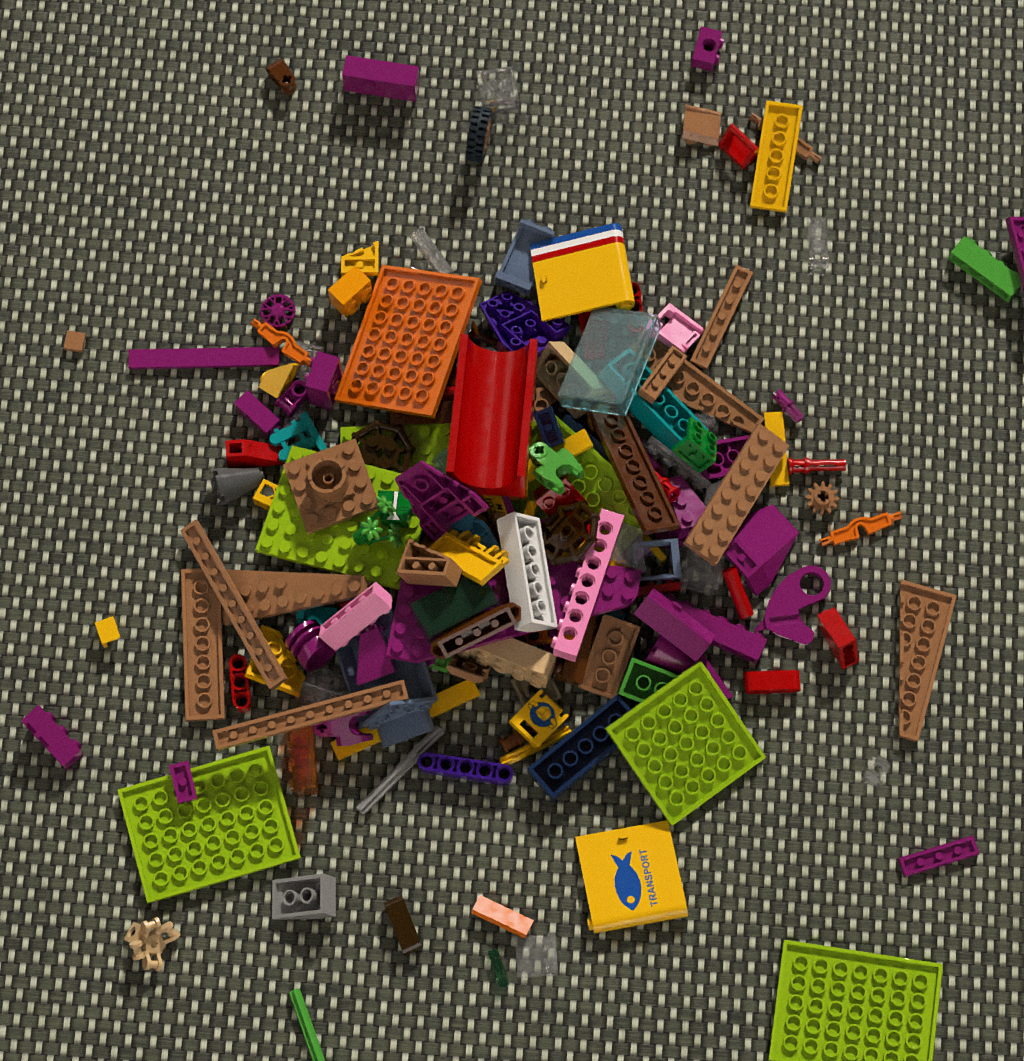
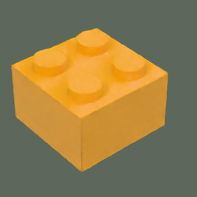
M356 265L328 289L330 303L345 318L348 315H353L358 310V306L363 302H368L373 292L371 280Z

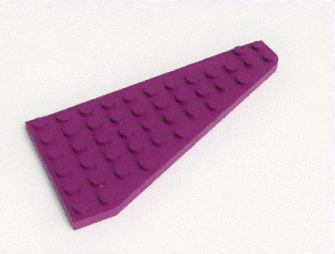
M547 560L557 625L560 618H565L566 613L563 612L566 601L570 602L572 595H569L572 583H577L578 578L575 577L578 566L582 567L583 563L570 562L555 567ZM589 564V565H588V567H589L590 569H592V570H595V569L598 568V567H597L596 565H594V564ZM608 565L591 617L632 605L638 595L642 570ZM504 568L483 586L462 574L457 587L407 584L401 578L386 658L412 663L435 659L437 657L430 653L431 643L438 637L493 608L510 603ZM582 582V585L585 587L592 586L590 582ZM583 599L576 600L580 605L586 603ZM573 616L570 618V620L574 622L578 621L579 618ZM514 625L462 651L533 632L527 633L514 630Z

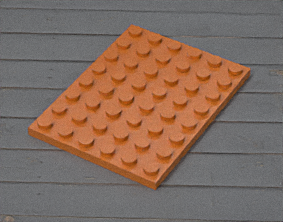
M382 265L334 400L337 403L435 419L459 350L460 335L464 334L482 280L477 277Z

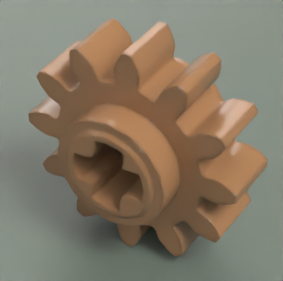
M822 481L820 487L817 483H814L813 489L808 488L807 493L809 495L805 496V500L810 502L806 507H813V514L819 511L820 516H822L824 511H826L830 515L831 508L836 510V503L839 502L840 498L835 497L838 490L832 491V484L825 487V483ZM820 496H823V499L825 500L824 502L821 501V498H819Z

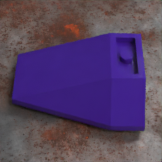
M505 291L479 304V308L500 344L509 352L524 348L529 343L530 338L538 339L539 357L549 341L560 342L570 329V325L562 318L542 322L538 305L509 291Z

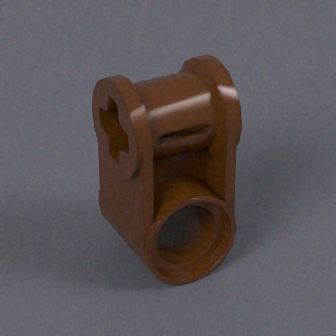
M282 58L266 67L269 77L276 83L282 93L291 95L296 91L295 77Z

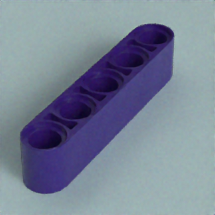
M422 753L418 758V767L420 771L426 774L497 785H508L513 780V770L506 764L434 753ZM424 759L432 761L429 767H423L421 763ZM449 762L452 766L449 770H443L441 764ZM463 765H469L471 770L468 773H462L460 768ZM482 768L490 770L488 776H482L479 772ZM507 771L510 776L507 779H501L499 773Z

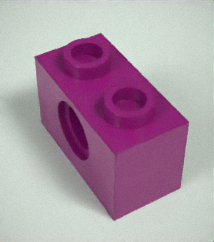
M701 26L691 67L713 72L714 65L718 66L720 55L717 54L718 49L722 50L724 39L721 38L722 31ZM705 48H711L712 51H706Z

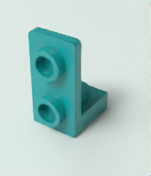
M319 606L296 612L297 624H302L307 620L315 619L322 625L336 614L338 610L336 608Z

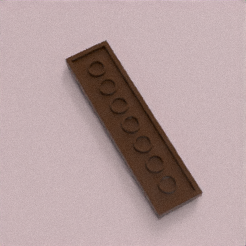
M623 402L589 405L586 411L643 535L678 530L680 526L678 519Z

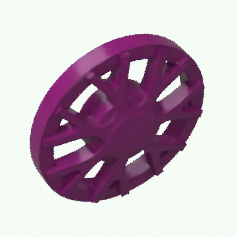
M275 294L265 299L260 313L263 321L273 328H283L294 320L296 309L289 297ZM276 298H282L281 303H276ZM271 301L274 305L269 307L266 304ZM289 302L291 305L285 308L283 305ZM270 310L271 314L264 315V311ZM286 311L292 312L291 317L285 315ZM271 317L275 318L273 324L268 322ZM284 317L286 322L280 324L279 319Z

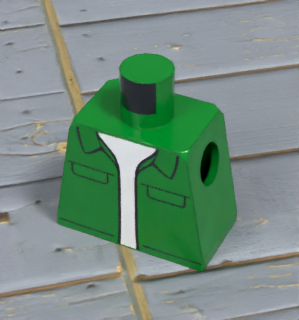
M378 490V496H385L387 502L392 501L391 506L396 509V512H393V517L388 512L379 515L382 526L391 529V523H394L395 526L399 525L400 527L408 528L413 516L409 500L404 498L401 491Z

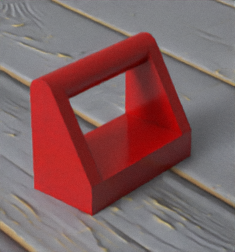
M733 123L728 127L718 143V147L743 170L757 159L759 148Z

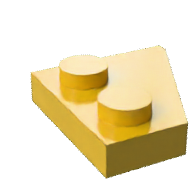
M379 241L373 242V245L363 249L362 247L353 253L341 256V276H344L355 265L366 276H378Z

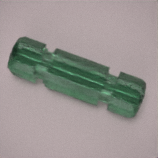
M492 949L488 951L490 960H492L491 964L495 977L498 978L499 988L507 987L509 981L505 977L506 972L502 960L499 959L498 949Z

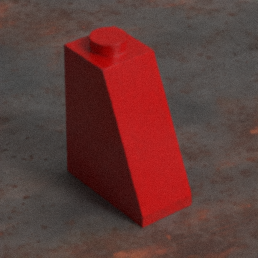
M835 607L818 614L819 627L840 668L843 670L858 663L859 656L856 639Z

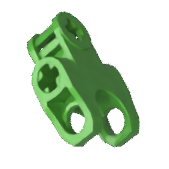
M544 442L534 443L530 447L532 464L537 468L533 471V474L547 489L562 495L565 489L564 484L559 479L561 476L571 474L578 479L585 476L584 469L567 449L561 448L556 453Z

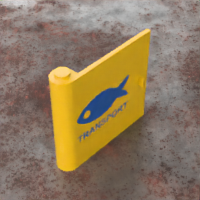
M667 820L575 837L590 910V918L587 919L589 931L593 930V933L596 934L688 917L686 900Z

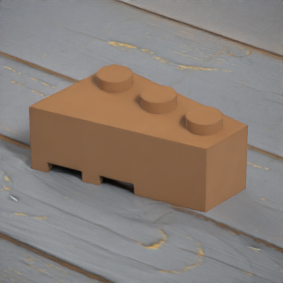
M409 538L396 573L407 584L457 587L462 569L452 558L435 550L433 551L422 544L420 545Z

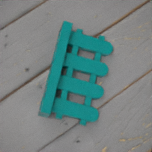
M307 412L300 414L298 422L294 419L290 422V426L280 431L278 428L274 429V433L269 438L271 445L278 446L281 444L283 449L279 451L278 458L282 462H286L292 445L308 450L314 448L316 452L327 449ZM296 436L299 437V442L290 446L286 444V441Z

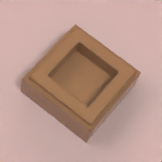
M67 330L64 350L83 353L86 333Z

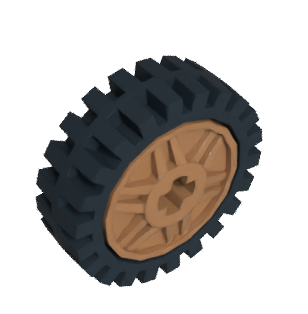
M475 106L473 110L466 147V160L484 162L491 132L493 113L491 108Z

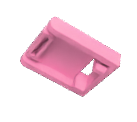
M669 303L648 325L646 331L669 348L673 345L682 353H685L700 335L704 333V328ZM664 316H666L670 320L662 328L663 324L660 322V320Z

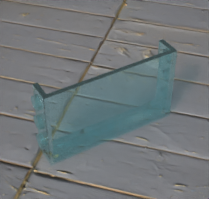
M609 307L592 310L558 392L561 406L568 409L575 408L583 411L600 412L602 414L626 416L661 329L658 314Z

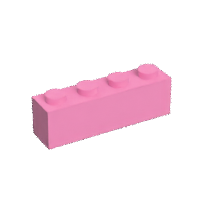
M375 582L320 626L319 637L335 651L341 646L345 647L350 639L354 636H359L364 628L368 625H373L379 616L390 611L393 596Z

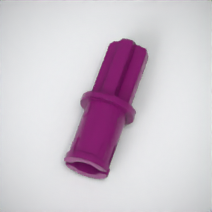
M781 389L776 391L772 398L782 407V411L786 412L795 423L802 421L804 415L794 405V401H791Z

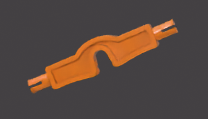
M253 319L251 325L258 329L259 335L274 348L286 342L282 353L301 366L306 364L310 367V355L297 345L289 333L278 331L267 322L262 324L257 319Z
M898 511L891 515L886 512L871 518H856L848 526L831 531L830 536L819 539L820 545L823 547L833 543L836 546L844 542L857 540L860 536L857 528L859 526L864 528L867 535H871L881 529L890 527L893 521L902 519L901 512Z

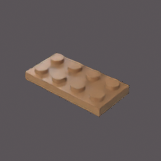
M603 614L591 647L583 684L577 687L610 699L614 698L618 692L641 626Z

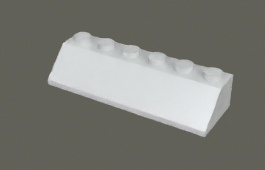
M517 512L507 514L497 519L501 551L504 549L508 552V559L510 561L504 567L510 603L513 602L521 607V620L514 624V630L528 633L556 629L558 625L540 518Z

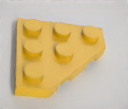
M261 625L259 629L288 680L275 689L299 697L306 679L302 671L300 672L296 665V659L285 646L280 631ZM250 657L244 677L267 685L252 657Z

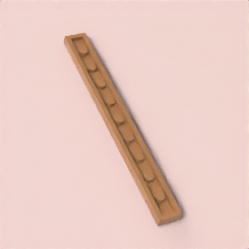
M194 520L180 531L268 688L274 690L288 680L201 524L199 521Z
M403 679L216 729L212 732L216 749L220 751L380 708L390 701L409 700Z

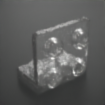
M547 933V936L526 937L525 939L518 937L515 939L518 978L558 976L555 933Z

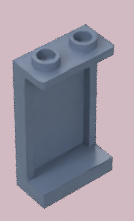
M520 219L518 230L502 266L495 275V284L529 297L536 283L530 243L555 238V232L547 226L541 227L536 225L532 220Z

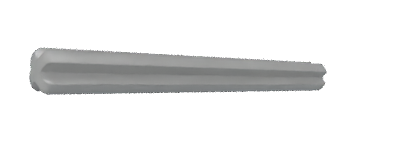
M436 725L434 727L435 730L430 731L356 807L361 814L365 815L418 761L419 756L422 753H426L444 734L440 726Z

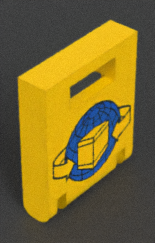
M542 689L508 722L536 750L569 717L567 713L562 718L559 716L563 710L547 694L543 698L540 697L544 692ZM524 720L538 733L534 738L520 725Z

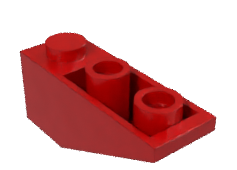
M246 439L225 441L228 468L285 464V462L280 461L278 458L279 451L283 449L282 446H273L268 443Z

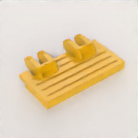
M453 529L450 533L446 532L428 547L433 551L435 550L452 558L462 569V575L482 586L510 562L506 550L500 551V548L496 545L487 550V547L480 544V536H472V533L468 530L460 534Z

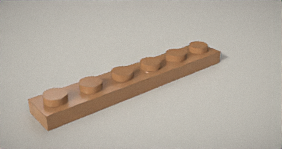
M738 265L735 266L690 360L691 364L705 370L708 369L753 275L752 271Z

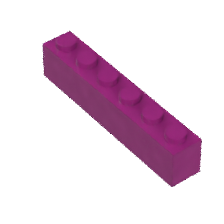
M661 593L671 602L679 603L684 612L715 635L711 645L757 664L767 642L763 634L747 631V628L740 624H731L728 619L722 616L715 617L704 608L699 610L688 601L683 600L681 602L676 600V597L670 593Z

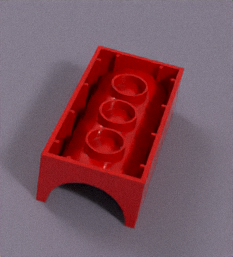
M468 334L460 335L446 475L477 495L526 498L538 368V339L530 338L529 343L524 348L516 351L497 352L477 346L470 340Z

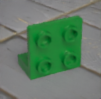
M692 417L688 418L687 435L673 446L672 452L698 474L716 462V436L714 433L706 430L698 420Z

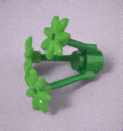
M377 496L379 510L371 518L367 517L366 522H360L359 530L353 533V540L357 545L362 546L365 543L371 545L375 542L389 539L390 542H394L395 548H398L399 545H403L401 540L403 533L399 532V525L395 526L394 523H391V529H388L389 534L379 537L378 533H381L383 529L377 527L379 521L375 519L381 513L386 514L387 512L393 517V512H396V509L391 506L392 501L387 502L385 496Z

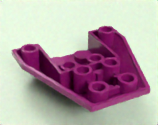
M770 505L746 516L723 554L746 578L743 583L757 597L772 583L799 532L774 505Z

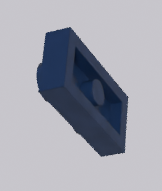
M552 406L533 413L545 444L553 448L565 443Z

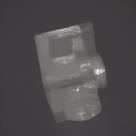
M882 756L872 757L861 780L879 789L891 766L887 764L888 760ZM874 767L881 768V772H875Z

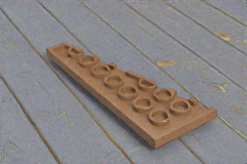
M645 329L629 349L653 372L670 348ZM686 359L666 385L685 406L751 434L756 425L762 424L765 420Z
M227 570L254 620L351 600L368 588L367 578L364 575ZM221 604L223 625H233Z
M901 580L898 737L918 742L957 595L906 580Z

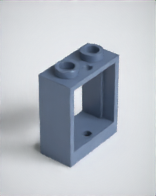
M678 538L631 543V548H627L628 559H632V567L629 568L638 569L637 549L669 546L672 574L641 576L640 582L673 580L682 577Z

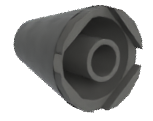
M257 467L210 469V474L213 473L210 483L215 500H220L217 503L219 506L225 505L260 486L264 479L263 471H259Z

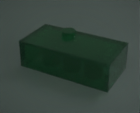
M465 576L459 579L457 587L445 586L411 603L410 612L427 643L431 644L449 630L498 607L499 601L488 582L482 586Z

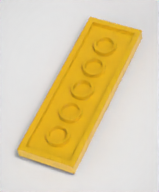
M766 100L750 208L787 213L803 105Z

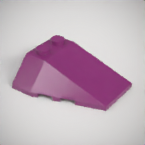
M420 461L395 478L404 498L409 500L413 514L416 513L419 518V525L434 541L438 540L446 532H449L452 524L470 513L475 517L489 507L475 492L424 461Z

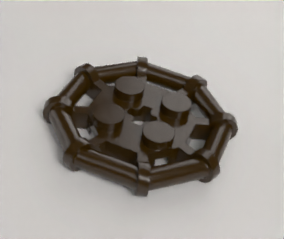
M374 420L373 423L351 434L352 439H356L357 444L360 442L363 445L361 455L366 465L386 470L397 469L398 471L396 472L401 474L409 469L413 453L416 449L404 432L403 426ZM375 430V436L369 437L366 441L362 439V437ZM380 430L393 432V435L391 437L380 435ZM398 437L405 448H398L395 442ZM383 450L385 456H381L378 459L376 452ZM405 454L402 466L398 465L400 455Z
M580 500L578 503L557 506V510L544 524H541L546 558L551 562L552 566L558 567L560 564L570 562L578 563L594 543H597L600 515L595 513L587 505L586 501ZM582 512H584L587 515L583 519L580 517ZM590 524V532L588 534L587 525ZM583 540H586L577 550L576 548L583 542ZM553 546L556 548L554 553L550 551V548ZM563 552L571 553L570 555L561 556Z

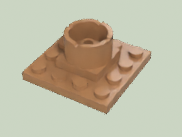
M356 439L283 464L308 535L379 509L377 506L379 502L376 499L377 496Z

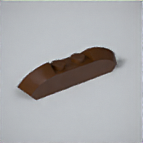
M513 602L507 603L449 630L431 643L430 653L440 660L455 655L518 623L521 620V607Z

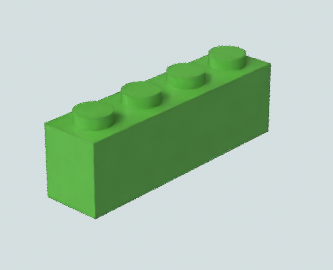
M964 236L949 255L948 259L1006 302H1009L1022 286L1018 272L1009 269L1003 261L995 259L988 250L980 248L971 238Z

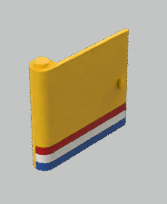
M607 224L530 243L542 322L616 305L622 311H629L634 307L635 300L622 226L620 224Z

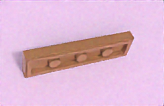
M672 345L637 394L653 404L688 356Z

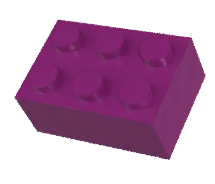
M317 351L316 357L313 356L310 362L311 371L304 378L305 391H307V397L311 405L332 411L335 403L334 398L343 376L339 357Z

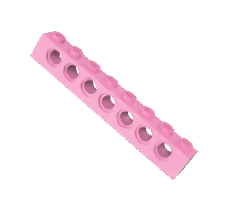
M602 509L600 512L597 530L598 541L581 557V560H584L582 567L578 566L575 574V577L578 578L577 583H572L569 595H572L570 602L566 601L563 612L566 613L565 618H560L557 630H560L558 637L554 636L551 648H554V656L573 662L577 659L623 523L624 515ZM600 530H607L609 534L603 535L600 533ZM601 547L604 551L597 552L594 548ZM589 564H594V565H596L598 568L595 569V570H592V569H590V568L588 567V565H589ZM582 582H590L592 586L585 587L582 585ZM583 599L586 603L580 605L576 600ZM575 616L578 617L580 621L572 622L570 618ZM571 634L574 639L567 640L564 638V635Z

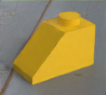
M290 363L267 370L260 377L261 383L258 387L275 398H279L290 387L300 364Z

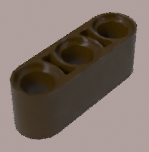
M400 895L383 902L404 956L423 949L403 896Z

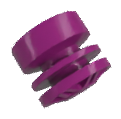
M315 619L307 620L297 626L285 641L287 649L291 651L294 657H298L297 660L306 671H314L322 667L336 652L319 637L321 625Z

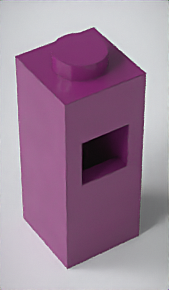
M248 390L234 402L236 410L267 438L274 433V429H281L280 419Z

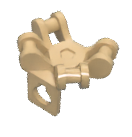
M155 917L150 922L143 921L141 924L133 922L124 940L129 942L130 948L133 949L132 959H142L144 970L153 968L155 971H161L163 965L161 953L167 943L175 941L180 936L179 931L174 930V925L171 921L161 925L159 918ZM167 932L168 935L164 938L162 933Z

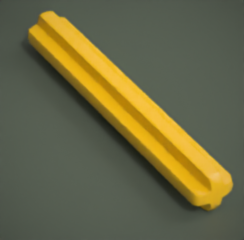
M564 726L554 731L537 750L529 743L500 757V763L509 766L561 741L571 733L569 726Z

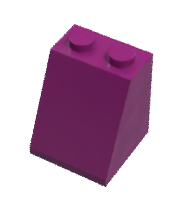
M376 624L364 628V633L360 634L357 669L358 686L398 670L395 660L386 658L388 641L382 626L377 628Z

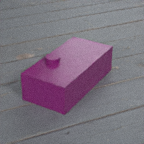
M346 55L342 73L344 91L416 102L420 85L419 66Z
M654 588L634 613V615L696 662L715 637L711 631L684 612L679 603L671 602Z

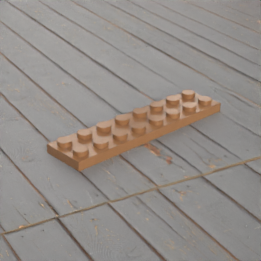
M757 424L683 544L712 566L717 565L789 445L762 424Z
M201 568L181 569L186 722L225 720L221 602Z

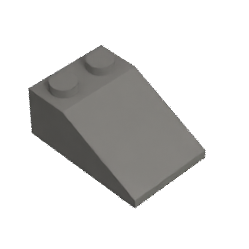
M322 873L272 880L273 920L336 917V877Z

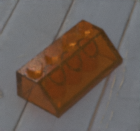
M313 726L287 732L286 734L290 733V741H287V751L291 753L292 759L288 760L289 772L293 773V779L289 780L290 791H294L295 797L319 795Z

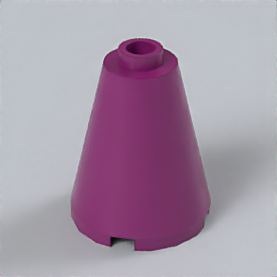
M660 634L644 660L648 664L677 674L683 673L697 663Z

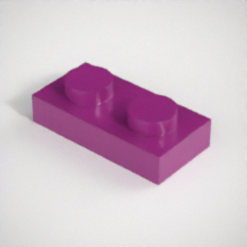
M189 761L169 765L178 804L198 800Z

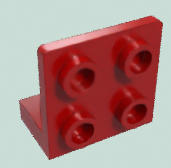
M567 474L559 478L564 484L565 489L562 495L547 489L543 485L532 492L535 502L549 517L557 510L559 505L564 506L578 503L580 500L586 501L588 505V501L570 483Z

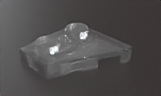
M623 523L610 560L645 573L647 567L644 560L645 551L642 544V530Z

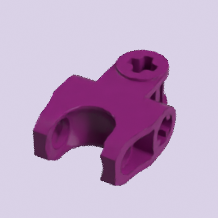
M371 710L313 725V730L319 737H336L337 746H351L373 740V734L362 733L356 725L358 717L371 713Z

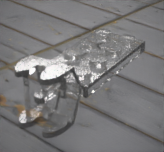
M651 436L644 444V447H646L645 451L652 457L656 455L665 468H672L676 472V476L681 475L684 480L691 484L690 487L695 492H702V502L706 506L722 480L712 484L655 437Z

